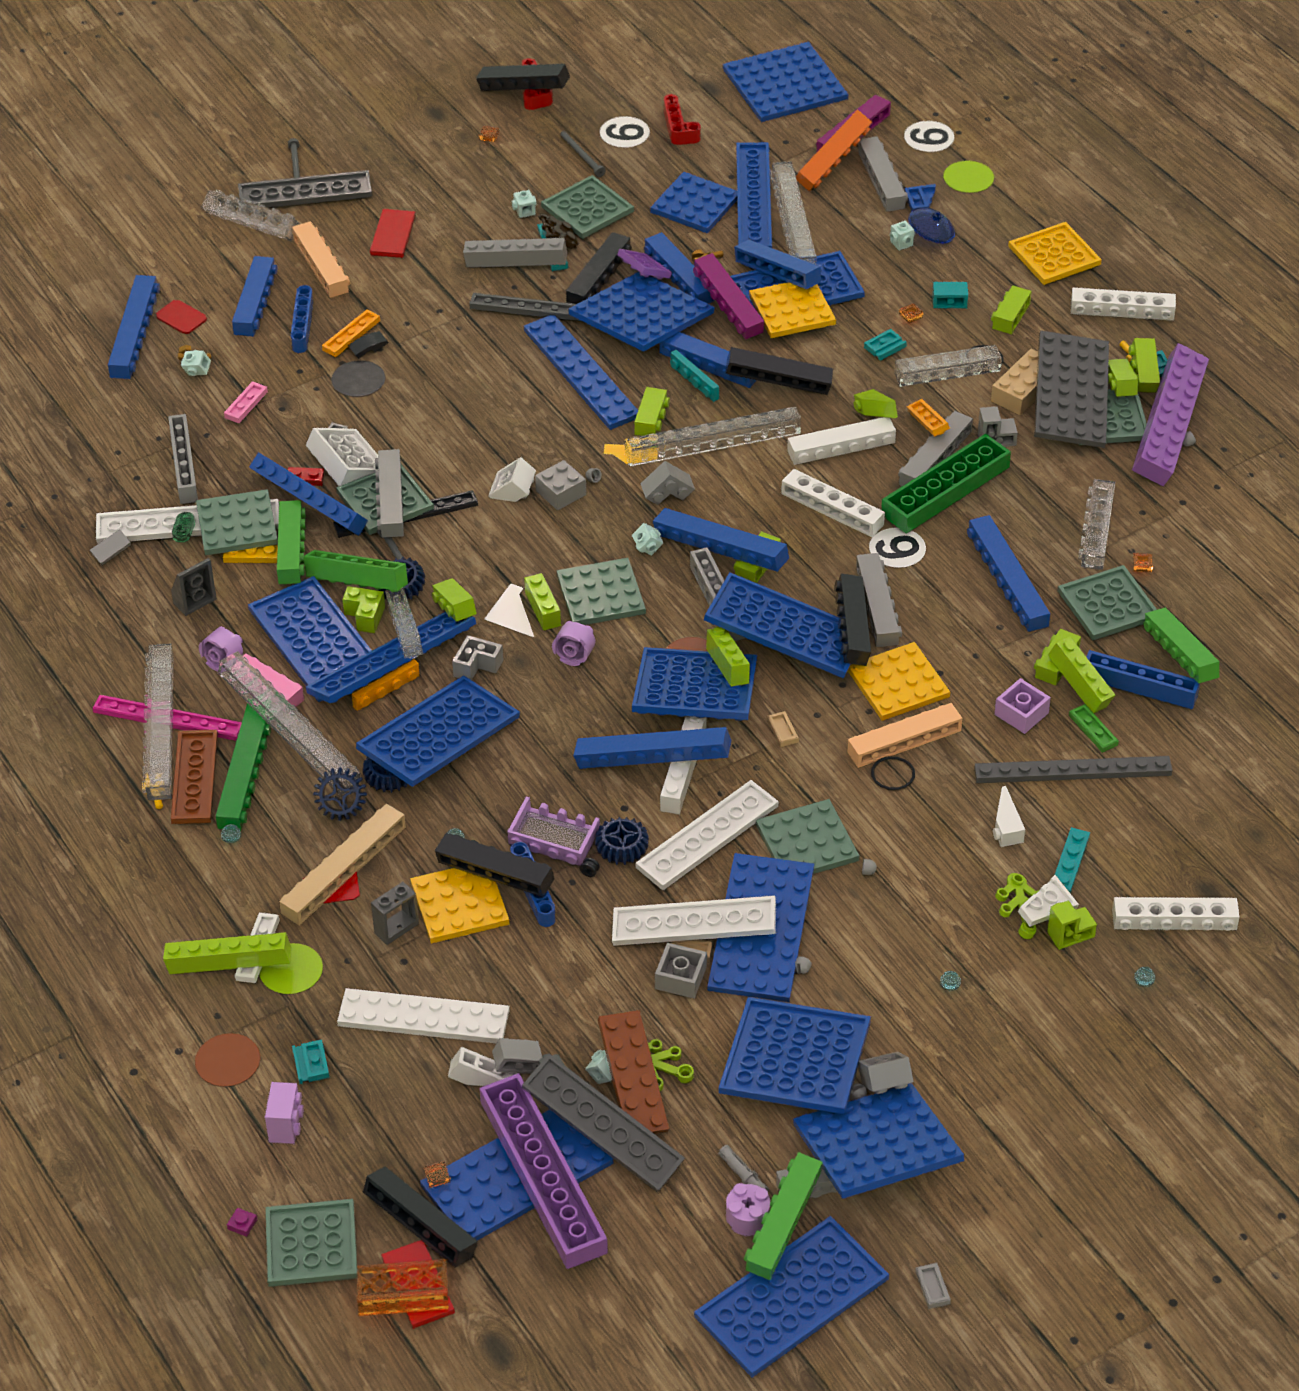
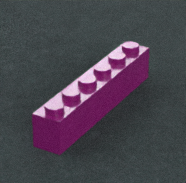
M874 95L857 109L872 121L869 126L872 130L890 116L891 102ZM854 112L817 140L816 153Z
M711 253L696 259L693 268L694 275L701 280L703 287L707 288L712 299L717 301L721 311H724L728 320L735 325L737 332L745 340L763 333L764 320L714 254Z

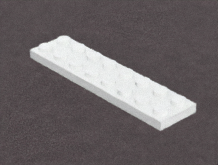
M750 780L637 861L636 869L660 889L665 890L754 825L757 819L765 817L776 809L779 801Z
M775 896L616 907L613 913V946L776 934Z
M346 988L337 1023L340 1027L497 1043L499 1038H504L510 1009L507 1005Z

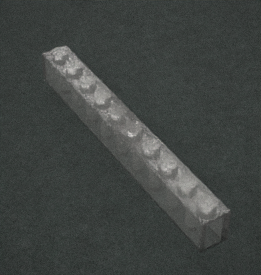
M792 161L772 163L770 179H772V187L775 198H777V207L779 208L782 227H784L786 243L789 246V255L816 265L817 256Z
M796 406L628 438L625 439V456L629 466H635L800 434L801 417Z
M172 643L149 645V653H145V661L148 664V667H145V677L148 678V681H145V692H148V695H144L145 706H147V709H144V719L147 720V723H144L143 727L144 734L147 737H143V746L146 749V752H143V762L146 763V766L142 767L143 778H146V780L142 781L143 793H147L148 801L172 799L174 654Z
M237 651L219 661L218 674L322 778L326 779L323 774L325 771L331 775V768H334L336 773H338L339 767H342L343 773H345L347 768H350L349 775L351 776L352 773L357 772L354 778L356 780L360 778L358 768L353 766L346 756L341 754L334 747L333 743L328 741L320 730L316 729L294 705H291L285 699V696L279 693L272 683L267 681L260 671L249 663L246 657H243ZM339 778L344 787H353L350 781ZM330 780L328 784L333 788V780ZM338 789L337 793L341 796L346 792H344L343 790L341 791V789Z

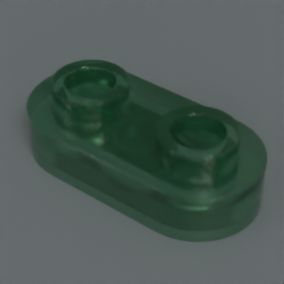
M182 512L177 515L172 529V536L176 542H186L191 538L195 526V518L192 513Z

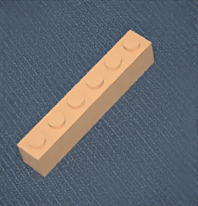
M311 221L293 226V240L329 298L349 293V277L344 275L341 265H338L336 257L332 256L330 247L325 245V240L323 236L320 237L318 228L314 227Z
M952 703L941 705L938 708L924 711L921 714L907 717L904 720L848 739L847 752L859 768L876 762L881 758L893 756L960 732L962 729V717Z

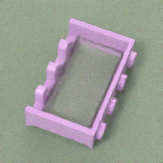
M526 797L507 831L508 843L513 845L516 842H523L527 844L529 850L533 853H540L553 859H560L569 864L580 866L595 840L596 831H598L600 826V819L595 818L591 826L585 824V816L582 814H578L575 820L567 818V811L562 808L559 809L557 815L549 813L548 805L545 803H541L539 810L531 808L530 797Z

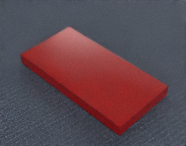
M383 209L370 248V255L403 258L415 220V211Z
M422 1240L381 1254L383 1263L413 1329L455 1313L452 1302Z

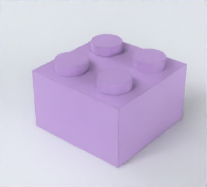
M1020 678L996 699L995 715L1025 734L1049 713L1051 697Z
M271 1082L265 1114L270 1143L295 1144L296 1135H300L301 1125L299 1118L303 1117L304 1106L301 1105L302 1093L298 1092L297 1083Z

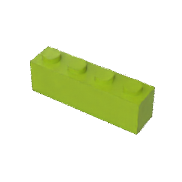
M721 627L707 629L706 649L730 686L749 684L750 663L729 632Z
M1071 636L1056 642L1048 654L1056 667L1093 713L1106 708L1115 697L1108 684Z

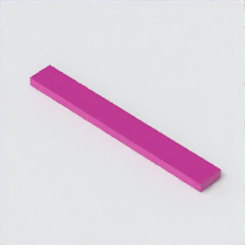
M99 695L93 706V713L184 731L217 730L219 738L237 741L242 722Z

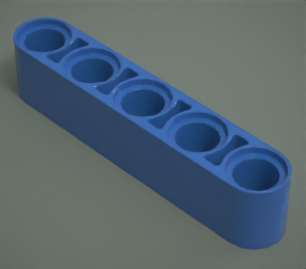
M308 285L298 287L296 292L291 329L292 350L296 353H303L308 348L313 310L312 288Z
M516 842L511 846L510 852L522 858L526 857L534 861L527 844ZM524 891L539 925L543 927L552 926L556 920L555 905L549 892L547 891L544 897H540Z

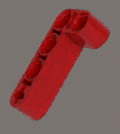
M531 58L522 61V65H538ZM553 89L525 90L523 92L524 108L535 110L552 105Z
M674 94L665 95L664 115L671 143L684 145L700 142L701 125L698 122H684L678 97Z

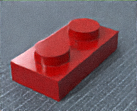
M288 467V471L309 484L322 486L325 474L324 468Z

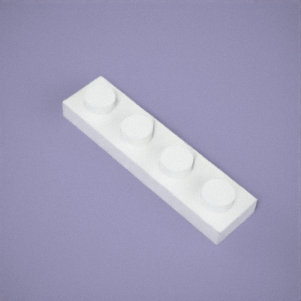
M259 913L251 935L275 933L280 921L279 915ZM262 966L238 967L235 973L236 981L256 983Z

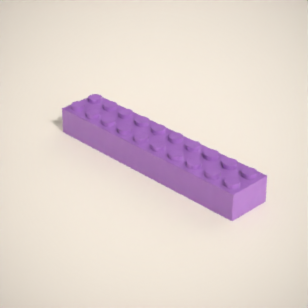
M1179 343L1168 357L1132 471L1161 486H1164L1172 476L1209 358Z
M518 1073L481 1087V1104L566 1269L607 1254V1237L531 1094L522 1088L524 1081Z

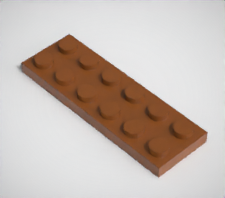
M217 730L178 731L171 824L211 823L218 741Z
M640 1010L599 1016L597 1020L619 1107L653 1134L668 1132L669 1125Z

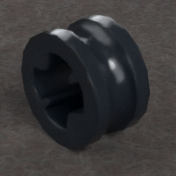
M585 858L579 869L585 876L594 877L600 865L592 858Z

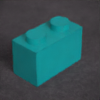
M933 282V308H967V282Z

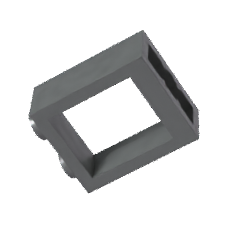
M401 882L371 902L374 933L386 945L419 924L416 893L405 882ZM400 905L402 906L401 911H399L389 919L386 918V915L388 913H390Z

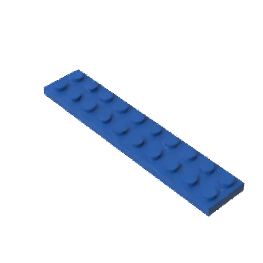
M769 142L736 143L738 244L752 240L772 248Z
M550 315L524 325L525 333L609 430L635 420L638 409L556 316Z
M445 611L306 686L307 694L328 703L337 702L339 698L353 693L354 690L366 686L374 679L381 678L385 673L397 669L398 666L410 662L418 655L425 654L429 649L441 645L442 642L454 638L455 635L463 631L469 630L470 627L476 624V619L471 616L456 622Z

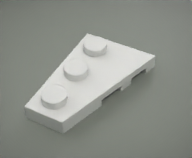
M1054 875L1047 884L1041 887L1040 891L1030 897L1020 907L1018 912L1029 926H1033L1049 920L1050 907L1056 903L1069 900L1074 909H1077L1079 904L1057 876Z

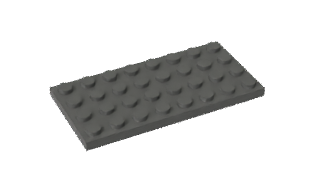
M1040 330L1034 437L1105 448L1109 341Z

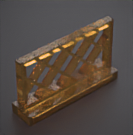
M446 1259L357 1266V1305L359 1316L449 1309ZM442 1267V1270L436 1275L430 1272L432 1268ZM413 1269L420 1271L414 1277L407 1272ZM388 1271H395L397 1273L392 1278L385 1275ZM362 1273H373L374 1276L367 1280L362 1276ZM424 1275L431 1279L426 1284L419 1281ZM401 1277L408 1280L403 1286L397 1283ZM382 1279L386 1283L379 1288L374 1283ZM436 1282L443 1286L439 1288H430ZM413 1284L420 1288L408 1290ZM391 1286L397 1289V1291L385 1292ZM368 1288L375 1291L374 1293H363Z

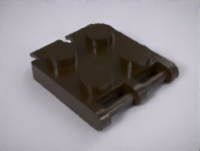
M545 214L538 216L539 220L543 223V230L546 231V238H565L566 247L571 249L577 248L576 244L579 245L568 222L560 221L554 216Z

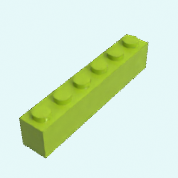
M286 932L165 943L163 961L169 974L237 969L238 967L290 964L292 947Z

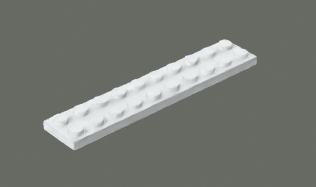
M270 499L275 529H278L279 500ZM197 505L96 513L97 544L119 529L129 541L201 536Z

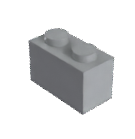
M499 1038L492 1051L498 1072L532 1074L539 1066L538 1061L542 1058L539 1042L532 1040Z

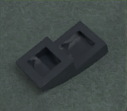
M380 331L355 340L348 347L359 359L371 349L375 353L389 342Z

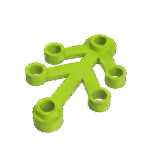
M1011 873L1007 878V885L1004 888H999L995 894L997 900L1004 902L1012 891L1015 892L1016 896L1008 904H1002L999 909V913L1003 917H1009L1017 906L1020 909L1029 899L1024 895V892L1031 897L1038 892L1027 885L1025 877L1021 874ZM1021 916L1022 924L1018 930L1019 935L1024 939H1032L1037 931L1036 925L1029 926Z
M653 1039L648 1043L649 1050L655 1053L651 1055L657 1082L660 1084V1091L663 1090L664 1085L656 1069L677 1076V1079L684 1084L693 1080L694 1069L691 1065L682 1064L679 1067H675L662 1062V1060L669 1058L673 1061L679 1060L681 1058V1049L679 1047L673 1046L669 1050L662 1051V1042L659 1039Z

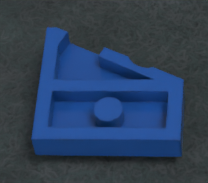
M935 184L904 188V192H907V202L912 214L929 211L936 190Z

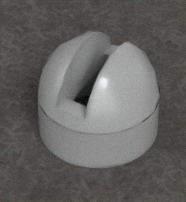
M1190 431L1186 432L1182 445L1187 447L1196 443L1194 435Z
M590 468L586 472V479L594 483L599 482L601 471L598 468Z
M863 859L862 875L874 874L877 868L876 863L870 859Z
M802 956L797 957L795 961V971L798 974H806L812 966V962Z
M856 1083L852 1086L850 1093L852 1101L867 1096V1090L863 1084Z

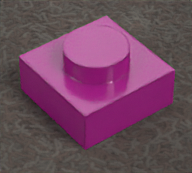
M237 1208L227 1223V1229L247 1237L257 1221V1215Z

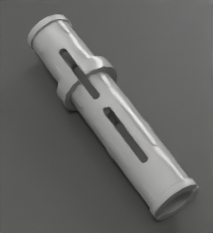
M725 1145L719 1150L718 1155L742 1179L743 1184L757 1185L769 1191V1188L758 1178V1174L752 1171L729 1145Z

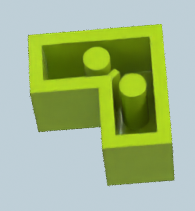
M347 586L342 599L344 615L356 617L357 631L375 633L385 609L384 592Z
M1069 900L1056 903L1050 907L1047 933L1058 950L1095 937L1097 924L1086 907L1074 909Z

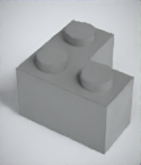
M997 406L980 408L978 438L986 433L1004 447L1016 446L1018 432L1014 418L1001 419Z
M664 461L640 483L645 498L657 505L669 494L683 501L695 490L690 475L667 461Z
M467 635L452 661L453 677L460 678L464 675L472 680L478 669L497 673L503 662L502 645Z

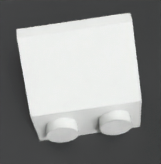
M518 458L497 472L488 496L492 499L512 502L526 498L530 493V486L534 482L536 470L523 458Z

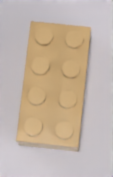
M1031 348L992 385L991 402L1021 415L1036 401L1038 351Z

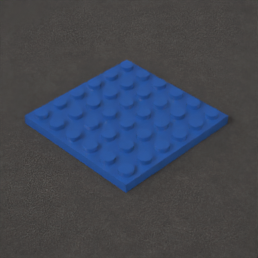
M809 42L723 64L724 72L760 122L848 99L846 90Z
M640 271L569 308V315L643 352L714 313V307L656 278L642 276L639 274Z
M644 647L632 703V712L639 714H667L679 717L695 716L697 718L710 717L716 719H735L737 721L748 720L757 655L743 654L750 663L749 684L730 686L708 651Z
M748 997L719 1084V1094L845 1114L871 1023V1016Z
M912 1083L907 1084L908 1086L905 1088H892L884 1093L872 1094L849 1101L845 1114L819 1110L793 1118L794 1127L814 1157L823 1162L822 1169L842 1199L964 1161L963 1152Z

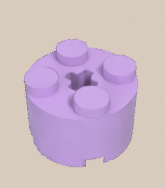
M567 621L552 643L553 653L555 655L557 653L560 661L567 665H580V663L587 660L595 646L593 629L590 626Z
M221 626L199 644V653L201 657L204 656L206 658V664L211 669L223 672L242 657V639L239 635L233 634Z
M736 1184L726 1199L727 1223H729L735 1233L744 1236L755 1235L757 1230L760 1231L763 1227L761 1222L765 1212H770L768 1191L753 1184Z

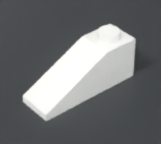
M1003 786L1001 790L996 825L993 828V836L995 840L999 841L1001 847L1024 843L1025 828L1006 786Z
M461 1047L450 1062L448 1077L466 1085L486 1086L518 1073L498 1072L494 1060Z

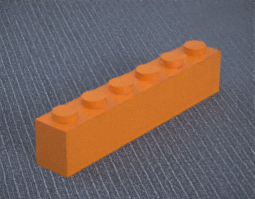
M857 109L798 172L795 180L808 191L813 187L817 188L822 182L821 179L823 177L827 178L832 172L831 168L833 166L836 168L842 161L840 158L842 156L846 157L851 151L850 148L852 146L856 147L861 141L860 137L862 135L865 137L871 130L869 126L872 121Z

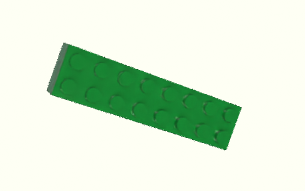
M985 433L883 498L881 510L885 512V518L907 534L1010 467L1011 451Z

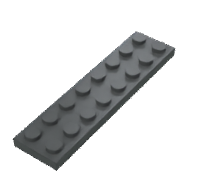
M369 170L238 184L241 210L372 197Z
M551 1054L545 1057L522 1084L524 1090L657 1193L685 1160V1157Z

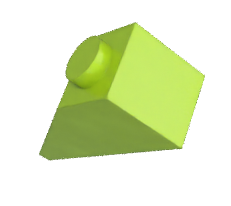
M871 389L854 395L855 401L853 404L857 412L867 416L898 417L895 400Z

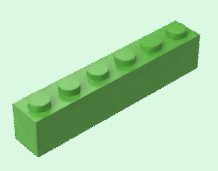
M301 500L279 501L278 584L301 583V576H304V553L302 552H305L306 523L303 518H306V509L302 507Z
M313 550L304 555L306 577L314 576L317 580L324 579L332 583L343 582L345 585L369 586L377 590L389 589L391 592H398L401 588L408 585L406 563Z
M1166 607L1145 613V630L1189 673L1190 677H1193L1198 683L1219 678V660Z
M798 1152L795 1159L790 1160L787 1167L789 1173L787 1177H782L778 1187L780 1189L778 1195L774 1194L770 1203L772 1208L769 1213L765 1212L761 1222L763 1227L761 1231L757 1230L752 1241L754 1243L753 1248H748L744 1257L746 1271L771 1280L822 1171V1161Z

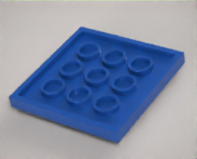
M683 172L650 207V213L708 233L737 201V191Z

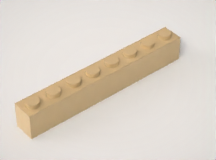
M388 804L378 809L342 845L337 846L330 856L324 858L319 866L311 870L307 877L298 882L288 894L281 898L279 901L281 914L300 926L356 871L358 872L406 828L405 815Z

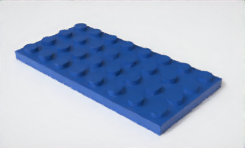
M841 251L802 259L820 266L821 282L818 283V286L828 305L864 297L865 291ZM758 270L730 276L753 307L754 305L749 297V290L787 283V281Z
M729 572L704 616V621L841 678L845 677L851 665L844 663V657L841 655L842 642L839 641L841 629H838L839 617Z
M314 576L248 604V610L306 686L372 651ZM315 697V699H316L318 702L323 701V700H321V699Z
M463 675L357 742L356 749L413 787L518 719L520 711Z
M739 853L734 854L725 899L775 896L776 934L717 938L708 981V991L790 1002L795 975V961L799 954L814 872L813 863Z
M550 1109L541 1114L578 1184L614 1164L611 1156ZM499 1138L420 1181V1186L435 1206L477 1241L535 1208Z
M830 1216L785 1248L771 1280L750 1272L694 1312V1317L753 1378L889 1279V1274Z

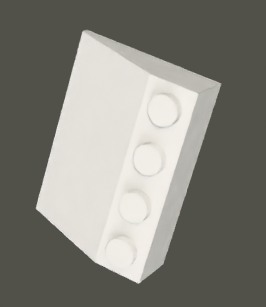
M312 429L306 446L338 486L379 470L375 469V458H378V454L357 429Z

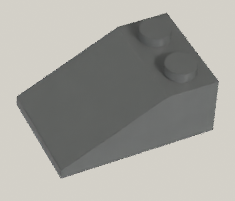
M209 558L176 576L171 590L173 604L185 616L217 599L212 565Z

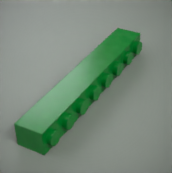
M248 700L216 813L218 829L241 831L243 823L247 821L246 811L247 808L251 807L250 796L255 792V779L259 777V764L263 763L262 752L267 748V735L270 736L271 733L270 723L275 718V710H272L271 702Z

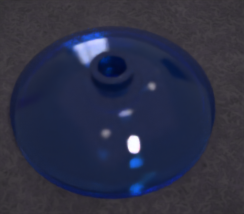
M917 208L912 210L908 217L909 224L914 231L929 241L949 243L955 236V228L952 222L943 213L935 209Z

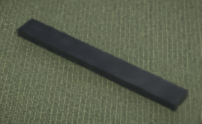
M473 490L432 499L431 502L434 504V509L403 523L478 506V501ZM333 522L338 538L355 534L337 522Z

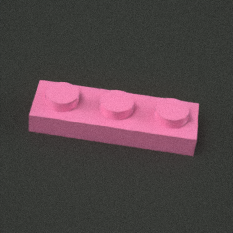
M251 382L224 412V418L240 423L268 392L267 387Z

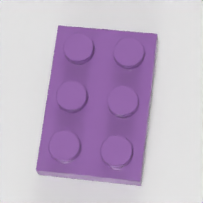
M619 249L617 255L623 259V262L630 264L631 268L640 271V275L645 277L652 275L657 279H670L672 272L648 254Z

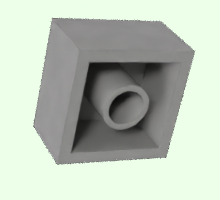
M565 460L535 475L536 492L557 511L586 495V479Z
M667 943L655 972V989L695 999L707 968V952Z
M900 1052L859 1060L858 1067L861 1082L865 1088L875 1092V1094L887 1092V1088L895 1087V1089L905 1088L908 1086V1083L913 1082L909 1057Z

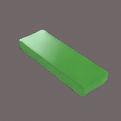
M1085 704L1069 711V717L1102 753L1118 746L1119 740Z

